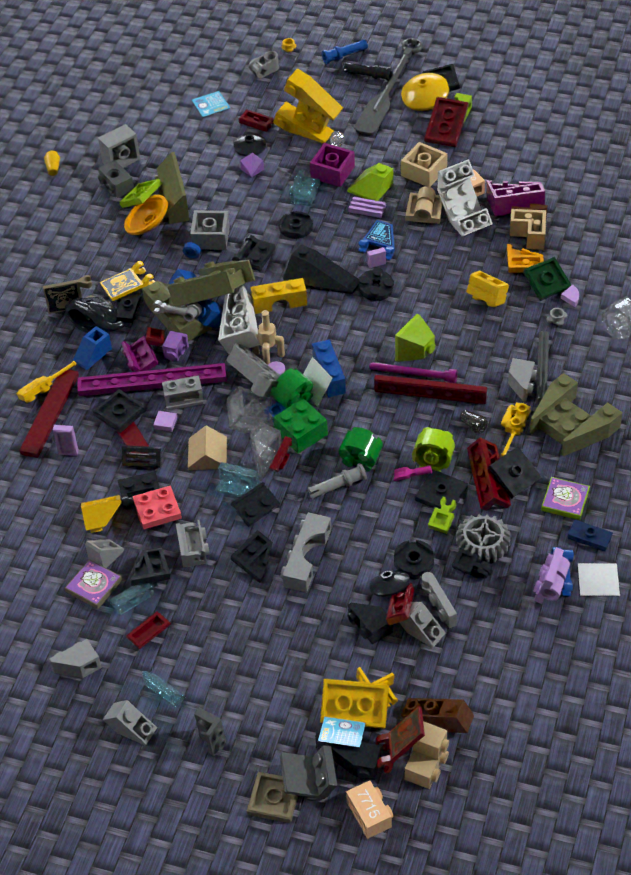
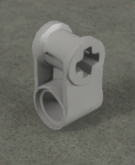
M269 51L251 60L248 66L249 70L255 72L258 78H264L279 69L278 54L274 51Z

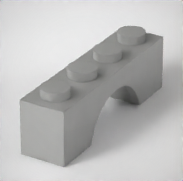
M309 512L305 520L302 519L300 523V533L294 538V548L292 551H289L287 556L288 563L286 567L283 566L280 575L285 588L306 593L313 578V567L304 556L310 549L326 545L331 532L330 517Z

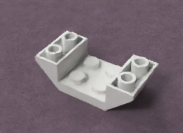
M469 159L438 171V193L449 222L461 236L493 224L487 208L481 209L470 180V177L475 176Z

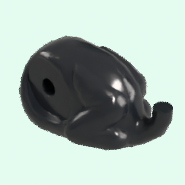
M102 297L74 298L65 305V311L75 327L85 333H88L96 326L107 333L124 328L123 322L119 321L116 323L118 314L108 300Z

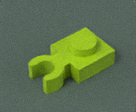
M443 497L440 501L441 509H434L428 523V528L447 534L454 519V513L451 512L456 508V501L453 500L451 505H445L446 497Z

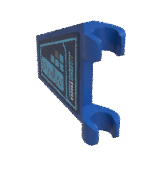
M376 220L366 236L359 241L360 248L358 251L365 253L369 244L384 247L386 259L391 260L395 251L393 224Z

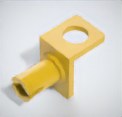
M358 667L356 673L358 681L370 683L361 667ZM390 673L372 683L389 684L391 686L394 683V674ZM390 687L387 708L391 707L390 703L393 706L398 701Z

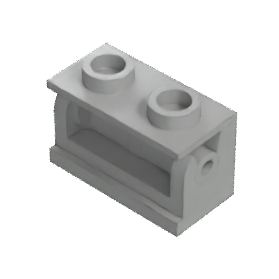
M199 376L162 382L167 411L204 404Z
M197 520L198 526H196V523L176 524L183 568L207 564L206 555H210L208 543L203 542V539H207L205 527L201 528L200 520Z

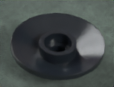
M244 134L239 136L234 142L235 151L243 156H248L251 153L258 155L266 148V140L258 134Z
M400 570L385 571L371 581L369 588L371 593L376 596H391L403 591L409 585L410 578L406 572Z

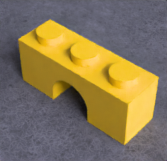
M303 278L250 287L255 314L262 313L264 310L271 312L273 303L278 300L288 301L290 308L307 306V292Z

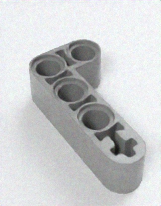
M235 343L227 358V362L253 383L251 387L253 393L261 397H271V389L273 386L276 387L279 382L276 380L280 375L247 347Z

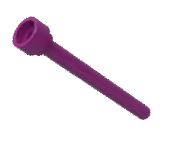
M374 362L369 364L371 370L444 379L448 383H456L458 370L449 369L443 372Z

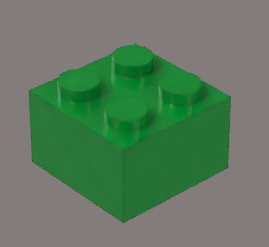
M304 398L273 417L275 433L283 440L285 436L292 439V446L290 447L298 454L328 435L327 419Z

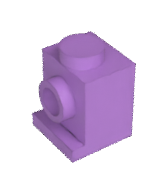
M174 331L169 332L162 346L164 359L171 361L179 360L180 356L184 354L185 349L189 347L187 334Z

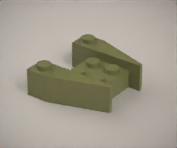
M249 260L214 264V261L205 263L204 268L198 270L199 277L184 279V277L176 278L173 280L174 283L168 285V290L173 305L180 306L233 293L235 288L247 282L255 281V277Z
M565 373L561 374L550 384L531 417L530 425L531 434L540 429L562 444V456L609 438L620 428L623 413L607 402L591 416L573 404L572 401L577 395L578 382Z

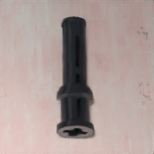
M346 62L344 72L372 76L376 80L380 78L389 81L392 76V67L383 68L379 67V65L372 67Z

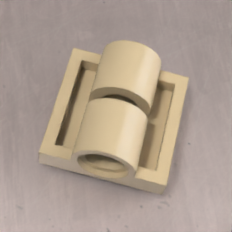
M427 186L420 188L418 193H410L405 221L440 224L443 208L440 195H435V190Z

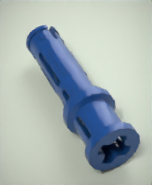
M364 39L343 47L335 46L331 50H323L321 53L322 59L325 64H329L330 61L341 60L346 55L366 50L368 44Z

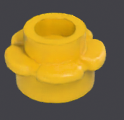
M284 39L281 48L286 52H292L296 48L294 39Z

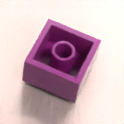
M324 143L310 162V178L341 187L355 167L354 151Z

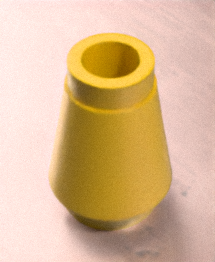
M48 151L44 156V161L48 174L55 176L58 174L60 156L56 151Z

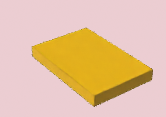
M324 679L320 723H323L324 717L364 722L365 727L386 728L389 684Z

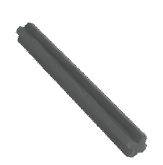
M547 331L539 333L536 402L538 404L547 391L549 333Z

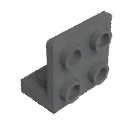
M323 745L313 757L286 752L281 753L280 761L286 794L325 799L337 787L331 746Z

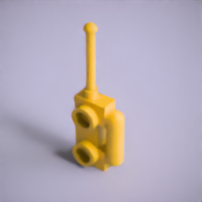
M72 361L71 364L52 376H42L33 380L16 393L18 398L26 403L33 401L38 393H45L50 390L53 379L71 367L76 366V362Z
M517 402L515 406H508L501 421V426L505 427V432H509L511 435L503 453H501V457L506 455L514 436H520L523 433V427L526 426L525 423L530 415L531 406Z

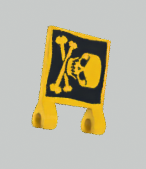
M138 261L132 268L100 282L112 301L155 282L154 280L149 282L150 279L154 278L152 274H147L142 280L136 275L146 272L144 267L139 269L144 265L142 261Z

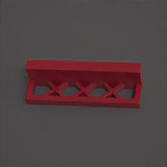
M479 437L467 447L480 508L487 511L494 504L508 508L511 506L508 493L495 480V476L488 469L491 463L493 464L500 459L497 445Z

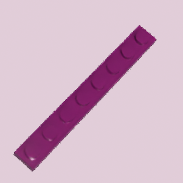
M225 363L79 377L78 395L115 393L118 389L123 392L163 388L162 382L199 376L201 384L227 382Z

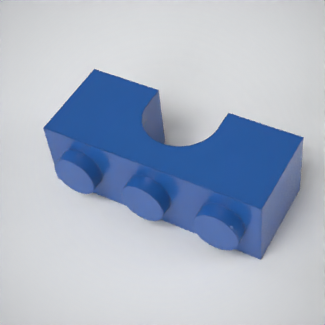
M330 339L312 343L313 358L332 377L326 390L328 398L346 394L345 376Z

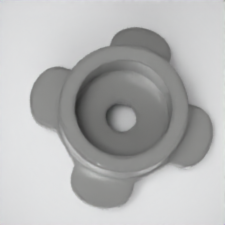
M553 308L550 311V316L547 317V322L563 325L564 319L567 318V313L561 308Z

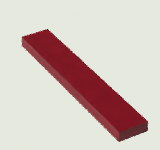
M68 369L56 377L19 450L20 455L39 457L79 377L78 371Z
M375 375L374 392L486 404L487 387L385 375Z

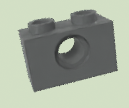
M116 160L98 168L99 182L102 185L104 184L108 191L117 198L129 193L134 188L132 177Z

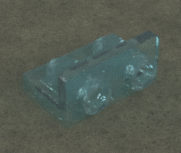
M300 169L298 175H295L293 186L289 188L291 203L311 206L320 187V179L304 177V170Z
M223 462L220 463L218 467L220 481L216 487L217 492L241 497L259 485L258 471Z

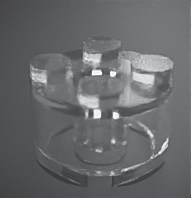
M628 296L614 302L602 312V322L606 323V331L618 340L631 336V299Z

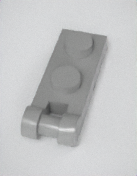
M425 572L422 575L423 593L429 594L432 606L437 607L441 621L445 622L448 628L457 626L456 611L435 576L430 572Z

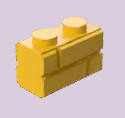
M477 271L470 275L466 292L473 295L472 298L475 300H483L487 302L488 306L497 307L505 303L509 285L482 271Z

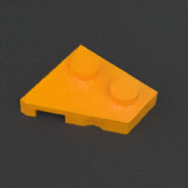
M507 244L508 273H521L524 269L544 261L542 254L530 252L524 248L520 251L512 248L513 245Z

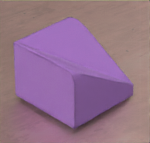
M254 153L240 161L241 170L250 177L264 170L263 160Z

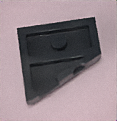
M257 530L231 555L230 560L260 583L273 542Z

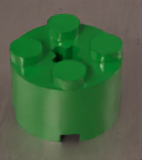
M290 368L282 373L276 380L279 382L276 387L273 386L271 389V397L285 409L303 398L309 402L313 397L311 393L313 382L296 368L295 370Z
M354 427L351 431L348 430L338 451L343 459L342 463L348 467L357 466V464L361 463L366 472L371 471L383 447L382 440L379 437L376 439L372 436L373 432L364 428Z

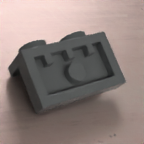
M199 707L194 714L199 735L207 742L210 755L215 756L226 744L222 721L220 718Z

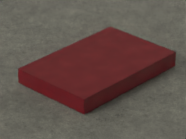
M437 97L424 141L457 147L469 103Z

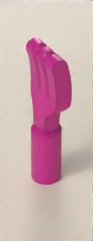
M425 466L416 469H409L408 467L395 469L394 481L408 479L416 475L431 474L432 468L431 466Z

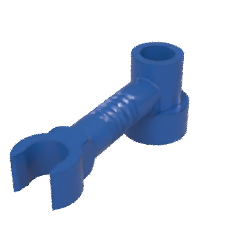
M552 547L551 554H553L556 547ZM564 550L562 556L568 559L569 562H573V550ZM570 567L562 588L563 596H571V591H573Z

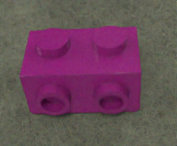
M145 336L131 345H128L125 341L121 343L124 349L122 352L129 362L127 364L133 372L149 371L159 364L151 345L147 344Z

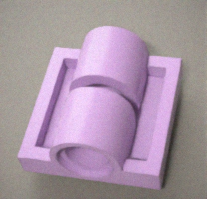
M556 547L553 554H548L545 564L540 569V578L537 580L533 592H536L534 601L542 604L544 599L550 601L559 599L570 566L568 559L562 556L564 550Z

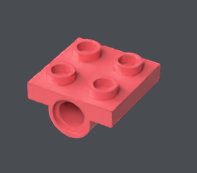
M171 485L133 496L138 518L143 529L182 519Z

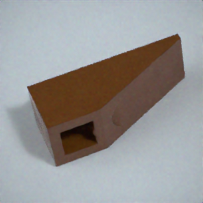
M408 698L401 714L402 718H406L413 710L420 706L424 722L445 729L449 733H468L474 718V714L464 699Z

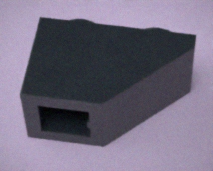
M352 602L348 604L347 617L352 625H356L359 628L361 636L364 639H368L372 645L393 633V624L388 625L386 620L387 614L380 606Z

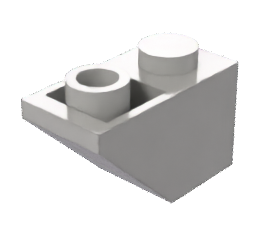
M513 358L509 369L508 385L522 401H527L528 394L532 395L534 384L532 381H535L537 376V370H534L535 362Z
M413 602L409 619L399 622L408 634L430 647H434L445 635V631L422 602Z
M88 639L77 642L67 650L59 652L50 658L52 669L57 674L84 678L102 668L99 656Z
M128 700L113 703L103 718V721L115 732L143 745H147L157 729Z

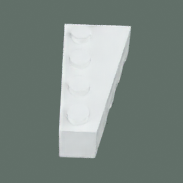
M243 285L235 288L233 293L226 294L224 298L218 340L228 354H230L235 343L247 348L260 345L255 335L258 334L252 297Z

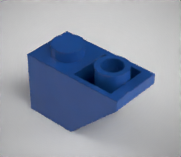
M97 326L83 336L73 361L85 370H88L112 350L109 334Z

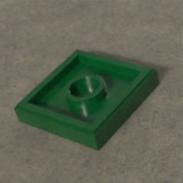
M555 257L528 267L523 271L540 301L566 291L571 286L570 281Z

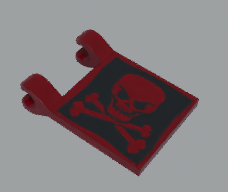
M420 706L413 710L389 733L377 736L376 745L385 743L382 746V750L387 751L390 749V755L380 757L377 760L378 768L382 765H387L384 767L385 773H389L394 762L425 736L423 714Z

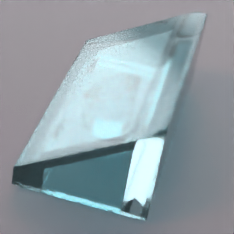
M150 583L132 586L110 599L109 602L119 615H122L155 595L154 588Z
M148 671L142 672L144 684L172 706L176 707L185 698L183 693L157 674Z

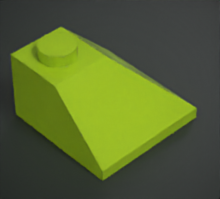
M378 163L364 170L347 189V192L364 199L379 201L393 185V168Z
M416 314L395 335V361L397 362L424 359L435 349V335L419 314Z

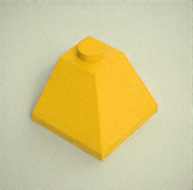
M120 495L81 503L86 530H90L91 533L102 531V527L108 524L120 506Z

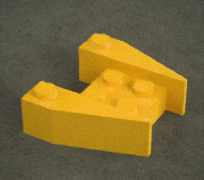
M297 68L287 79L284 88L285 92L299 100L297 108L285 102L276 112L273 123L287 132L326 143L334 133V130L327 127L329 119L334 121L343 110V107L311 76Z

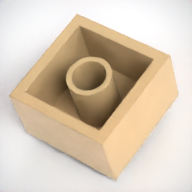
M418 142L401 160V176L427 187H431L438 179V171L447 168V153L421 142Z

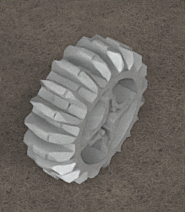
M479 513L477 517L471 515L470 520L464 519L463 524L459 525L456 532L458 550L463 548L470 551L471 554H478V563L481 561L488 563L489 560L496 562L497 558L502 559L510 546V531H508L507 525L503 524L502 519L497 520L496 516L490 518L488 513L485 516H481Z

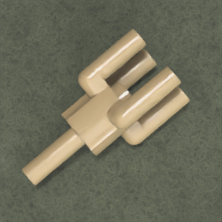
M264 310L262 311V323L259 325L258 334L255 335L260 346H262L263 361L268 365L270 364V347L277 344L279 357L285 356L284 338L276 336V327L273 323H270L269 312ZM259 345L252 347V352L255 355L260 353Z

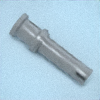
M359 463L353 469L342 470L341 475L308 487L309 493L317 490V492L310 494V497L314 499L344 485L350 487L356 481L366 480L365 469Z

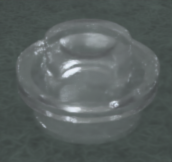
M332 132L330 137L331 144L341 147L345 141L344 135L341 132Z

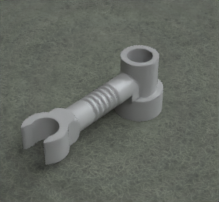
M156 300L152 304L159 307L154 309V313L167 312L183 315L184 319L188 322L193 321L202 312V307L197 302L190 303L186 308L173 307L160 300Z

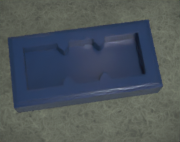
M574 520L567 538L606 551L613 532Z

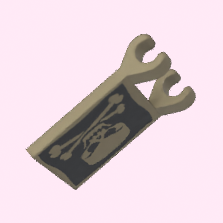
M85 275L78 280L43 286L49 314L65 311V305L71 300L82 298L80 287H92L90 275Z

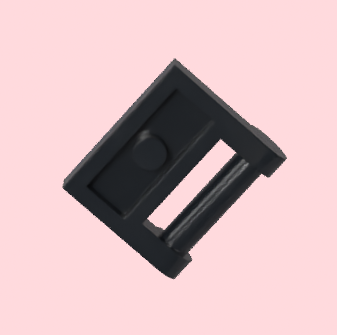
M248 235L244 245L233 256L232 261L249 260L253 270L261 271L275 251V244L256 239L253 235ZM253 246L254 249L251 251L247 259L243 258L249 250V248Z
M155 471L117 480L124 509L130 508V505H135L133 496L160 489Z

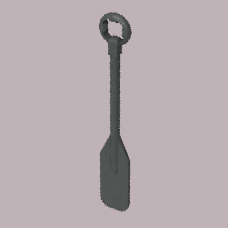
M410 38L403 41L401 45L404 51L403 57L383 92L367 103L355 125L357 132L367 135L377 132L390 108L389 93L407 60L410 59L412 54L420 52L423 47L420 40ZM409 43L418 44L414 49L407 47Z

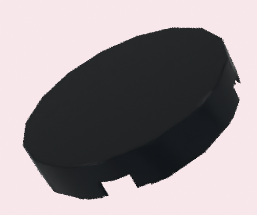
M293 211L289 215L285 214L279 221V229L288 238H304L312 232L313 220L307 213Z

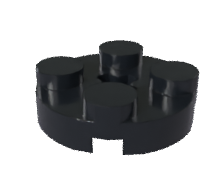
M376 267L373 270L366 271L359 277V292L366 299L371 300V298H374L377 301H382L391 296L394 280L381 268Z
M408 540L399 544L395 549L394 566L397 570L406 572L411 579H419L425 572H430L433 568V549L427 543L421 540L409 543ZM410 557H418L417 561L410 560Z

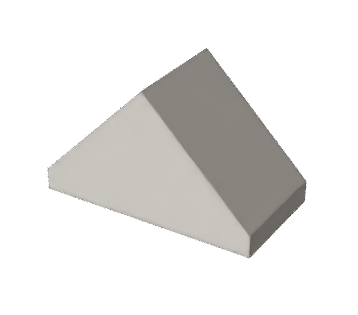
M110 539L91 540L85 543L88 559L105 568L124 551V548Z

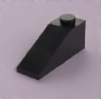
M316 733V748L320 749L323 745L331 746L333 760L352 775L364 780L376 779L378 771L377 760L381 757L380 745L361 742L360 747L322 742L318 741L320 733Z

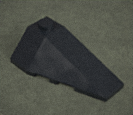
M302 244L291 255L283 277V281L303 278L305 285L314 286V289L320 290L321 287L329 288L333 292L353 294L359 287V279L318 251Z

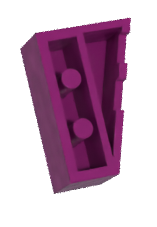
M487 180V200L494 215L503 216L511 214L512 206L530 208V203L545 205V189L541 182L519 181V184H508V181H503V184H492V181Z

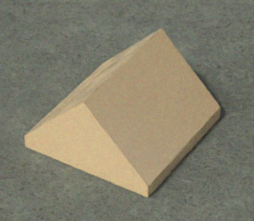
M206 425L189 438L188 470L227 469V437Z

